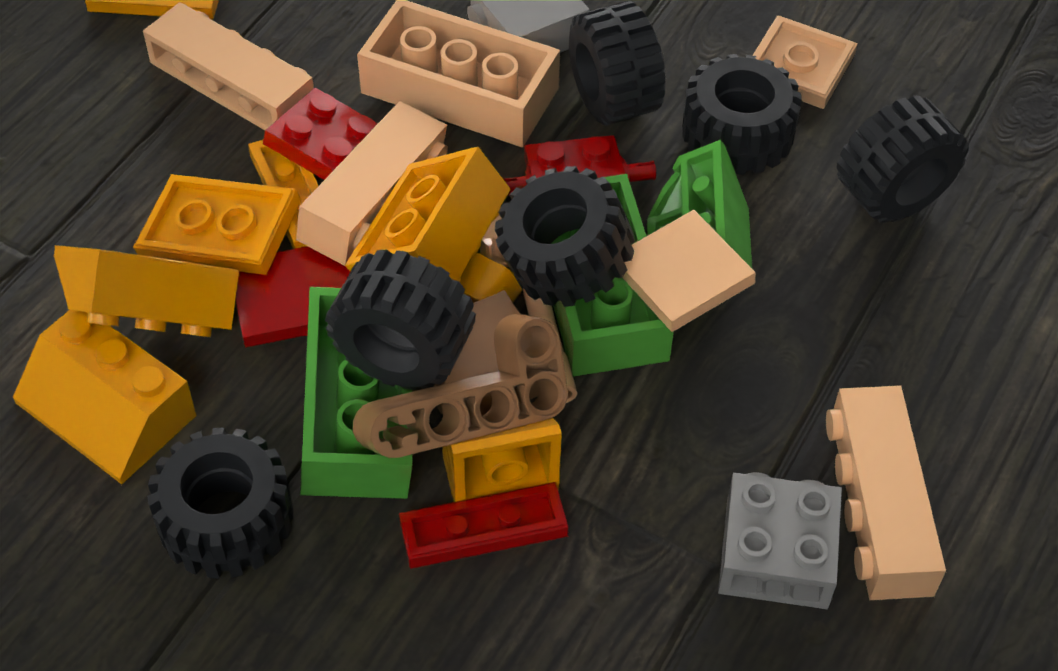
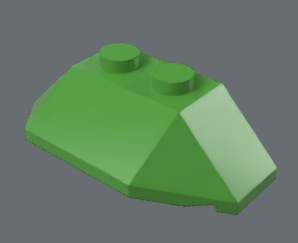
M718 140L678 156L672 168L675 173L662 188L647 218L648 235L688 212L695 210L752 268L749 208L724 143Z

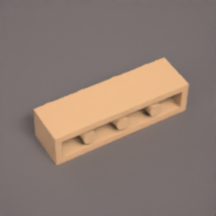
M181 2L143 30L151 64L263 130L271 126L314 89L312 77L302 68L288 64L276 57L270 50L260 48L244 39L235 30L223 27L211 20L205 13L195 11Z
M399 101L299 206L296 240L345 266L407 166L411 163L447 154L448 146L444 144L447 124Z
M902 387L840 388L834 409L827 410L826 430L829 440H836L839 453L835 458L836 479L839 485L846 486L848 499L845 501L844 514L847 530L855 532L858 547H856L854 553L857 578L866 581L869 600L934 597L945 575L946 568Z

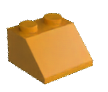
M551 418L442 446L443 460L453 501L457 502L556 482L557 489L559 490L562 438L559 424Z

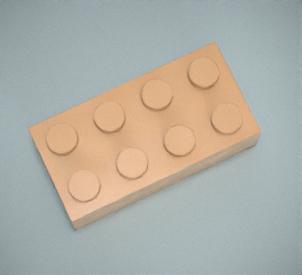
M407 0L395 1L357 54L362 94L395 105L401 101L433 118L522 148L559 89V49Z

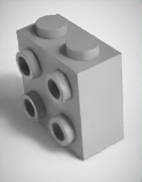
M470 0L471 6L467 8L469 21L559 49L560 53L569 49L570 25L574 16L590 11L582 0Z
M757 472L748 474L733 473L726 507L718 594L828 609L837 585L842 487L824 485L815 480L799 482L771 478L766 474Z

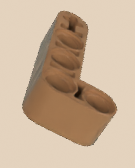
M511 314L504 317L497 324L494 332V347L498 371L367 403L357 411L353 420V433L356 440L363 447L388 458H400L557 416L564 409L568 399L562 349L557 328L550 321L539 317L523 314ZM529 328L532 334V341L528 349L523 352L521 337L526 329ZM538 381L540 393L538 398L531 403L529 392L532 385ZM490 392L492 406L482 416L480 403L482 398ZM441 404L443 418L437 427L431 429L429 416L431 411ZM387 420L400 425H407V428L399 425L387 428ZM379 431H383L384 439L379 437Z

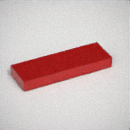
M556 482L399 513L400 526L410 569L568 537V524Z

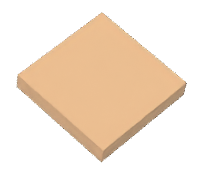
M777 15L753 56H756V59L761 61L768 59L774 62V67L776 68L783 67L789 72L788 78L795 79L799 85L798 92L801 93L802 102L824 109L852 61L858 43Z
M692 210L632 244L634 249L632 261L624 262L628 270L622 277L667 328L674 332L755 284L756 272L695 210Z

